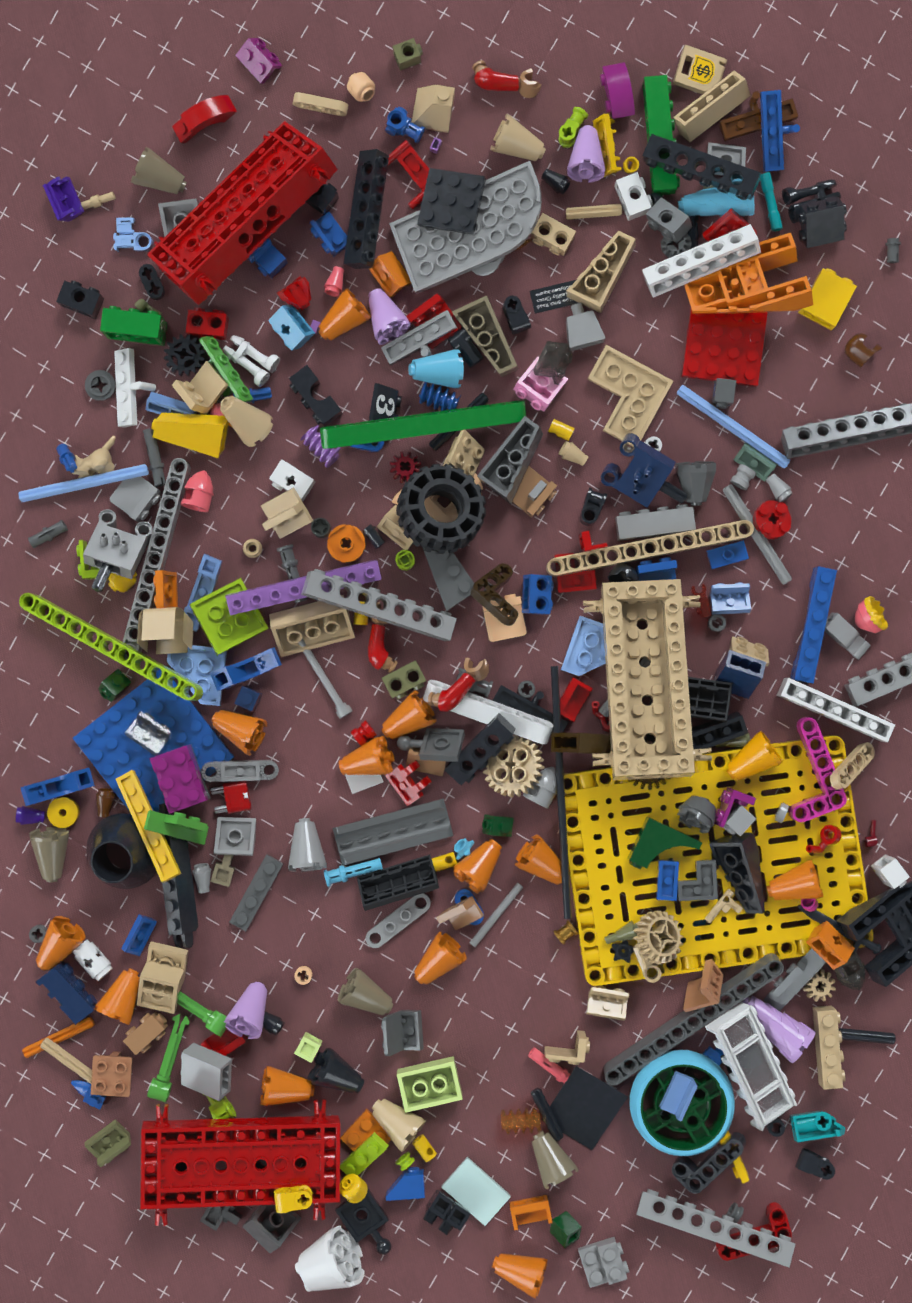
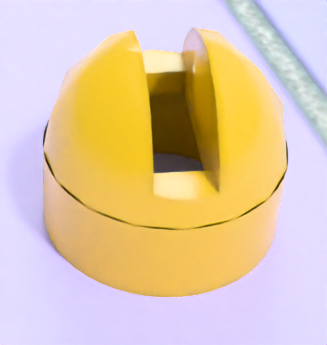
M628 157L623 162V169L627 173H634L639 168V161L635 157Z

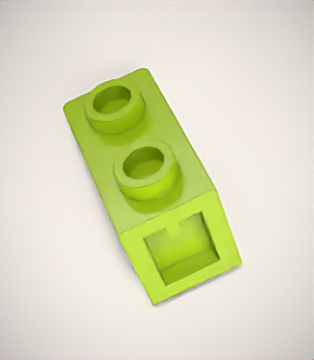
M79 540V545L76 546L78 557L80 556L81 563L78 564V573L80 576L82 575V579H95L100 569L91 566V570H89V565L84 564L83 553L87 547V541Z

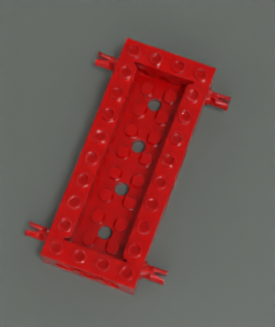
M285 121L274 132L268 131L270 135H264V141L164 238L159 237L160 242L155 241V247L147 254L156 266L197 305H200L209 295H212L214 290L217 291L222 282L230 274L234 273L271 234L275 233L338 170L320 145Z
M322 1099L321 1109H319L318 1100H314V1116L168 1120L169 1105L165 1104L162 1114L160 1104H157L156 1121H143L141 1128L140 1209H155V1226H159L160 1216H162L163 1226L168 1224L167 1208L275 1205L274 1191L283 1187L307 1185L311 1188L312 1203H314V1220H317L319 1210L321 1211L322 1220L326 1219L325 1203L340 1202V1120L338 1115L326 1116V1100ZM299 1158L306 1160V1165L302 1168L295 1165V1161ZM260 1159L265 1160L267 1163L263 1169H258L255 1166L256 1162ZM218 1161H224L227 1167L224 1170H218L215 1165ZM184 1162L187 1165V1169L180 1172L176 1169V1164ZM301 1195L302 1200H305V1195Z

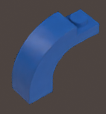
M275 647L241 662L225 666L210 673L218 692L267 673L282 664Z
M85 768L27 785L20 789L25 806L95 785L90 768Z

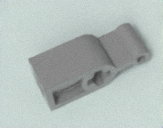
M832 612L827 617L825 632L852 654L854 658L859 660L871 645L839 613Z

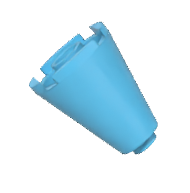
M458 349L415 359L409 364V375L414 380L450 388H460L461 384L458 383L459 380H463L464 374L463 358L458 357V353L461 352Z

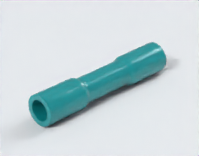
M763 173L760 179L761 187L765 195L771 231L776 232L782 230L783 226L775 200L771 173Z

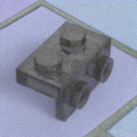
M547 341L533 369L534 374L552 377L554 384L559 385L561 379L565 376L568 364L572 362L573 355L569 345Z
M139 711L137 718L125 731L124 735L157 756L169 741L171 732L166 725L154 721L150 714Z

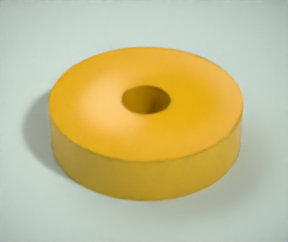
M60 797L53 800L47 810L49 821L58 828L72 826L76 823L80 814L78 804L69 797ZM62 809L66 810L65 816L61 815Z

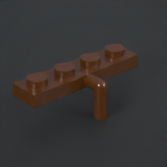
M758 91L753 92L749 100L750 112L719 122L724 141L762 130L761 108L759 109L757 104L760 97ZM793 98L781 102L782 124L796 120L798 113Z

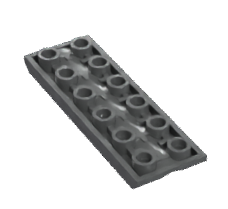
M444 798L332 828L342 865L454 836Z

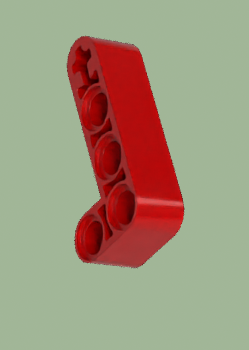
M776 1202L768 1204L766 1215L769 1224L752 1229L758 1231L761 1228L772 1231V1236L778 1238V1232L784 1229L786 1230L784 1235L792 1239L788 1218L782 1206ZM780 1211L779 1216L772 1217L773 1212ZM740 1232L730 1234V1237L737 1239ZM756 1234L749 1236V1244L752 1246L757 1245L759 1238ZM776 1241L768 1243V1249L778 1247ZM716 1242V1249L723 1260L729 1261L751 1255L731 1247H727V1251H724L726 1245Z

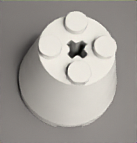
M336 1226L328 1230L300 1254L298 1262L295 1264V1269L300 1274L304 1287L308 1292L349 1288L363 1280L364 1270L361 1269L360 1260L363 1254L359 1243H356L350 1232H346L341 1226Z

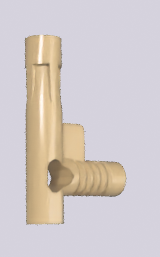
M728 888L704 919L711 923L721 910L727 913L732 908L739 914L743 907L734 902L731 898L734 892ZM725 896H728L729 901H723Z

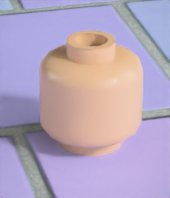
M358 72L349 77L347 90L357 101L366 102L374 96L375 83L366 73Z

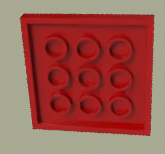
M690 307L681 377L715 381L717 378L736 380L738 385L757 387L768 312L693 313Z

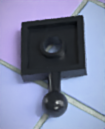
M369 1188L361 1202L350 1203L345 1201L335 1208V1212L356 1243L371 1234L377 1243L376 1249L378 1253L386 1255L390 1252L391 1242L386 1238H382L377 1228L389 1221V1218ZM359 1210H364L367 1212V1217L360 1219L356 1213Z

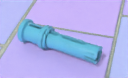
M379 857L345 867L341 865L337 869L323 871L326 884L329 887L333 883L346 882L351 877L382 870L383 867Z

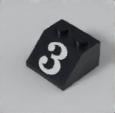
M375 383L369 421L399 417V415H396L397 407L400 408L402 402L399 390Z

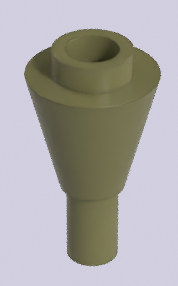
M750 734L742 735L715 746L716 748L726 746L743 748L750 741Z
M631 920L616 931V933L604 937L607 944L618 940H633L637 936L633 930L638 927Z

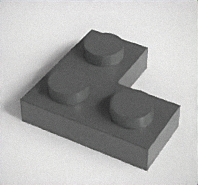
M695 860L696 880H678V901L718 899L716 860Z

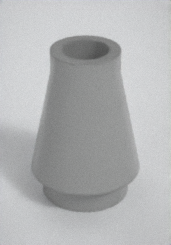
M775 473L766 479L776 500L783 502L793 494L792 488L777 477Z
M200 863L194 865L192 872L198 893L209 892L211 877L209 864Z

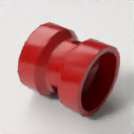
M366 720L361 723L359 728H354L350 731L360 746L367 743L369 738L373 739L377 736Z

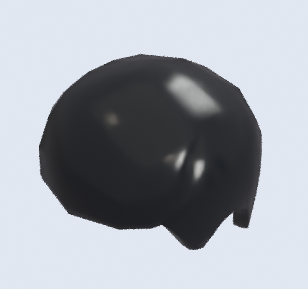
M625 563L617 564L607 576L610 583L639 581L637 571Z

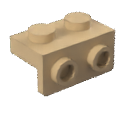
M604 986L591 987L588 994L586 1014L624 1021L626 1019L629 993H626L623 989L608 990Z

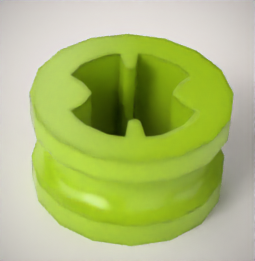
M406 1152L395 1164L400 1165V1170L404 1171L415 1159L410 1157L409 1152Z

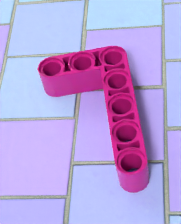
M808 717L799 719L797 730L822 793L790 807L789 816L798 822H806L843 807L847 801L843 789L836 790L832 785L827 786L825 784V778L834 772L835 767L818 723L815 719ZM809 721L811 729L806 732L803 729V724ZM813 739L818 741V747L815 750L810 746ZM821 757H823L826 762L824 767L820 768L817 764L818 759ZM834 794H838L840 797L839 802L836 804L832 802ZM816 801H820L822 804L821 809L815 811L813 807ZM798 808H802L804 812L800 818H797L795 815Z

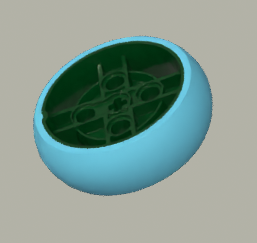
M672 1050L665 1052L638 1072L631 1088L630 1112L637 1130L650 1145L670 1155L692 1156L709 1150L725 1136L734 1116V1092L727 1075L713 1060L694 1051ZM682 1066L693 1067L708 1074L701 1079L685 1074L694 1079L697 1084L696 1090H703V1095L699 1097L693 1095L682 1121L677 1120L675 1114L669 1113L667 1116L661 1115L660 1113L663 1109L660 1108V1104L667 1091V1086L675 1073L673 1068ZM656 1077L660 1084L654 1093L653 1106L644 1111L643 1101L645 1092L649 1084ZM720 1095L721 1101L718 1115L707 1128L704 1122L710 1113L711 1099ZM691 1116L697 1117L693 1123L687 1122ZM666 1126L676 1132H689L691 1137L673 1138L657 1130Z

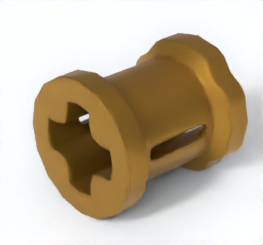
M569 920L559 930L553 931L563 945L574 934H579Z

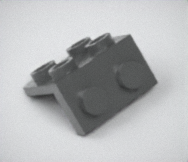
M399 1010L383 1017L381 1028L383 1030V1050L385 1056L394 1055L402 1050L421 1051L424 1049L421 1010Z

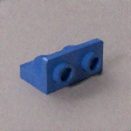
M327 212L315 222L314 220L310 221L311 233L316 239L318 237L323 242L321 246L327 254L331 253L335 257L346 249L347 235L330 212Z

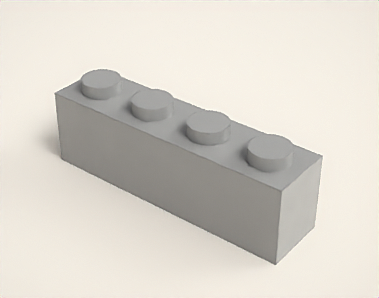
M687 504L677 505L676 509L671 510L668 507H660L655 512H650L649 509L638 510V514H631L630 511L621 512L615 518L618 541L696 530L693 507H688Z

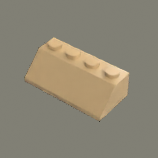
M322 601L269 614L271 630L281 657L303 652L306 649L310 650L355 638L349 611ZM302 639L306 644L304 647L298 644Z

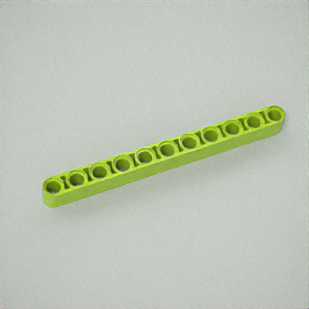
M24 593L20 597L19 604L24 610L177 696L189 701H198L203 696V689L199 684L45 598L32 593ZM33 598V604L30 606L29 602ZM49 607V613L46 615L45 609ZM62 616L65 617V622L63 624H61ZM80 624L81 630L77 633L76 628ZM96 633L97 639L93 642L92 637ZM112 642L113 649L109 651L108 645ZM126 651L129 652V658L127 660H125L124 654ZM142 660H144L146 664L144 669H141L140 663ZM161 669L162 675L160 678H157L156 673ZM177 678L178 685L174 688L172 682ZM191 687H193L195 690V693L192 697H190L189 695V689Z

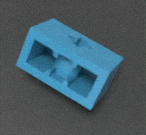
M291 304L281 306L268 320L273 330L284 340V344L291 351L301 348L315 334L305 319Z

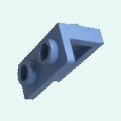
M738 582L735 584L718 583L712 585L709 594L712 615L750 613V584Z

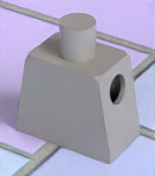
M582 303L572 305L573 316H569L566 319L569 352L604 343L606 338L594 312H584Z

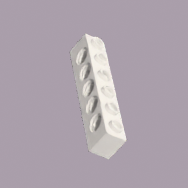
M751 224L642 269L650 293L654 298L761 253L759 240Z
M790 678L783 679L776 695L881 742L888 743L895 727L893 723Z

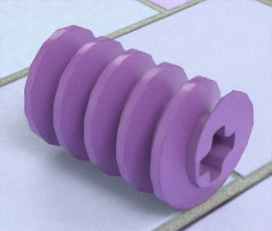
M319 425L309 429L300 441L304 440L303 444L305 446L310 445L309 450H315L314 456H321L319 461L321 463L326 461L325 467L328 468L341 456V454H338L341 448L323 449L320 432H317Z

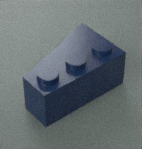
M63 961L38 979L36 983L39 986L43 984L50 991L48 996L51 999L55 997L61 1004L60 1009L76 1025L95 1010L97 1000L85 990L83 981L75 977L73 968Z

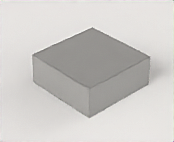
M540 480L528 497L535 501L547 484Z

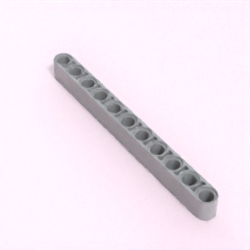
M182 458L174 459L169 468L123 638V643L142 652L143 648L137 643V639L132 638V631L138 629L137 613L144 609L154 608L156 587L154 583L148 584L146 578L151 573L155 576V571L164 570L181 508V500L185 493L184 486L189 479L191 471L188 462ZM184 463V471L177 472V465ZM174 482H179V489L176 491H172V484ZM174 500V508L167 509V502ZM168 518L170 524L167 528H163L161 522ZM159 537H164V545L158 547L156 543L157 539ZM155 555L160 557L157 565H153L151 562L152 557ZM144 592H148L150 595L147 602H143L141 598ZM127 651L124 654L125 660L129 658L126 654Z

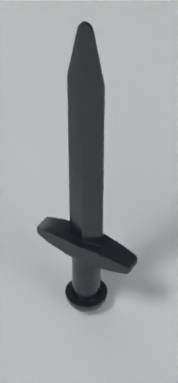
M798 905V908L809 918L820 924L828 921L842 936L854 942L853 947L855 948L853 952L861 944L872 950L874 954L880 953L882 948L879 943L875 944L864 937L859 941L851 939L844 935L837 921L817 910L809 912L801 905Z

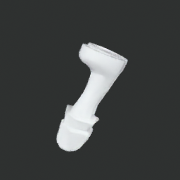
M233 335L230 340L239 348L235 352L232 348L225 345L223 352L234 363H238L254 376V383L258 387L263 386L269 380L270 374L253 364L245 356L249 355L271 373L279 365L280 357L275 354L267 357L253 348L250 342L244 341V338Z

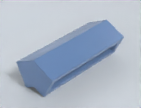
M154 392L150 393L145 409L157 414H161V412L197 413V411L191 410L183 401Z

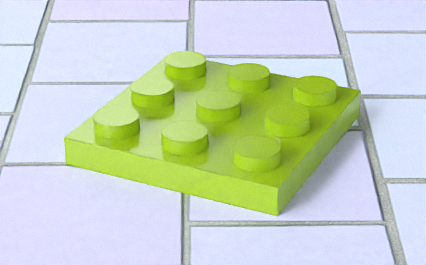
M241 578L189 605L217 656L268 630V626L258 609L230 615L225 595L247 590Z

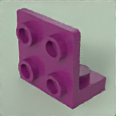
M727 787V790H723L720 801L722 803L720 809H716L714 824L724 828L733 802L747 807L748 804L754 805L756 798Z

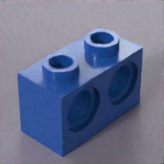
M523 575V614H550L553 607L551 600V591L554 586L552 576ZM538 581L541 583L540 590L537 588ZM537 600L540 601L539 609L536 607Z

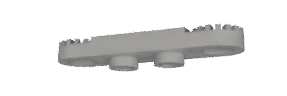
M272 760L214 761L205 763L201 768L202 777L209 782L271 780L279 772L277 764ZM266 765L274 767V772L271 775L264 773L263 770ZM210 766L216 769V774L213 777L205 774V770Z
M422 893L410 898L367 932L366 943L372 948L382 946L429 909L431 904L429 896ZM424 898L427 902L426 906L423 908L417 907L415 904L416 899ZM372 933H378L381 936V940L378 943H372L370 940Z

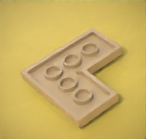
M608 345L603 349L587 379L621 397L603 429L604 432L620 441L629 433L636 434L642 440L673 383V380ZM627 442V443H626V444L630 445L631 447H634V445H633L632 443H630V442Z

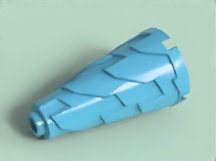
M739 178L732 181L734 185L742 183V180ZM711 187L684 195L681 201H678V209L688 216L719 215L722 217L732 208L741 216H751L755 211L754 195L752 200H741L735 196L736 194L730 192L725 194L718 191L716 187Z

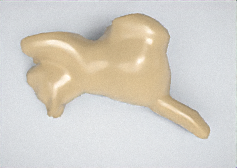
M112 436L102 448L95 450L84 459L75 455L77 469L72 474H78V478L92 476L95 472L102 474L114 471L115 465L112 463L109 449L113 446L116 437Z

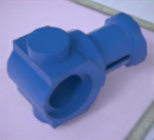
M395 107L388 114L385 131L391 136L407 135L413 138L414 142L418 143L424 134L425 127H419L412 123V119L407 117L408 112L404 108ZM400 119L401 122L399 124H393L392 120Z

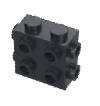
M828 197L825 200L810 201L807 204L800 205L801 213H798V220L801 225L799 239L807 248L845 240L844 232L847 231V225L844 215L847 214V208L839 197Z

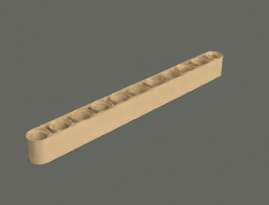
M741 520L556 557L547 563L546 571L550 576L557 577L742 540L753 533L754 526L748 520ZM740 525L747 527V534H742L739 531ZM721 529H726L728 531V538H723L721 536ZM703 532L709 534V542L702 540L701 535ZM684 536H688L691 539L690 546H686L683 543ZM665 540L672 542L673 547L671 550L664 547ZM646 544H652V545H653V547H654V552H653V553H647V552H646V550H645V545H646ZM628 547L635 550L634 557H629L626 554ZM609 551L616 553L617 558L615 561L607 558ZM589 555L597 557V564L592 565L589 563ZM570 559H577L579 567L576 569L571 568L569 565ZM551 563H558L560 571L553 572L550 569Z

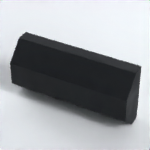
M688 677L691 717L727 722L732 683Z
M430 855L357 877L365 911L439 889L437 875Z

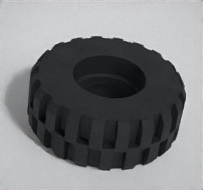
M432 464L430 468L427 466L422 467L418 473L414 472L409 477L398 497L396 515L400 517L398 523L401 528H404V535L407 538H411L415 546L418 547L420 545L424 547V551L431 552L433 550L437 554H444L445 551L453 553L458 548L466 547L474 539L484 523L483 519L486 516L484 505L486 500L484 496H481V487L479 484H475V479L471 475H466L463 473L464 470L460 468H452V465L445 464L440 466V464ZM434 495L448 498L457 509V519L449 523L436 521L427 513L424 505L425 499Z

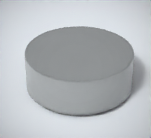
M785 803L780 804L775 815V821L783 822L789 805Z

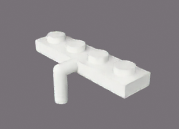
M126 348L114 351L118 427L122 428L137 425L136 390L141 389L152 392L156 390L155 384L141 381L135 382L134 349Z

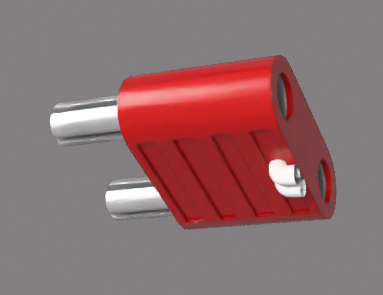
M247 781L224 783L221 787L211 788V791H215L211 792L212 795L224 793L226 805L215 807L214 810H217L215 811L216 814L222 812L230 814L252 809Z

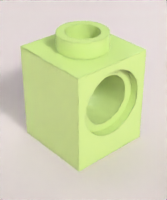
M305 1032L294 1054L312 1063L322 1040Z

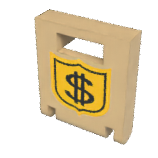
M685 45L673 84L704 94L722 80L727 59ZM692 60L688 75L682 74L684 61L690 62Z

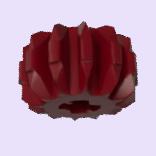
M401 451V458L399 459L397 455H394L393 458L397 462H390V465L395 468H391L389 471L390 473H396L393 476L394 480L401 477V484H403L404 478H407L408 481L414 472L418 473L419 469L416 467L421 466V462H415L418 456L415 455L411 458L410 451H408L407 457H404V452ZM402 464H404V465H408V464H409V465H410V466H409V469H410V470H409V471H407V470L401 471V469H402V466H401V465H402Z

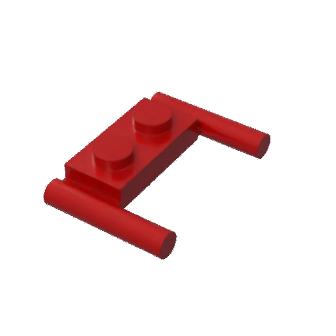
M405 140L389 154L388 166L397 159L422 190L421 193L408 203L414 209L423 200L429 167L409 142Z

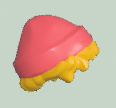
M868 596L859 603L854 617L858 628L875 634L888 628V623L883 615L885 609L880 606V601H876L874 597Z

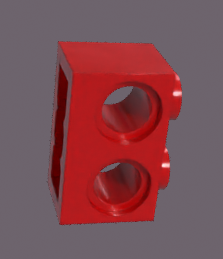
M203 308L188 310L186 334L191 337L213 336L217 340H227L229 317L222 310H213V312H206ZM196 319H203L200 326H194ZM215 321H222L219 328H213Z

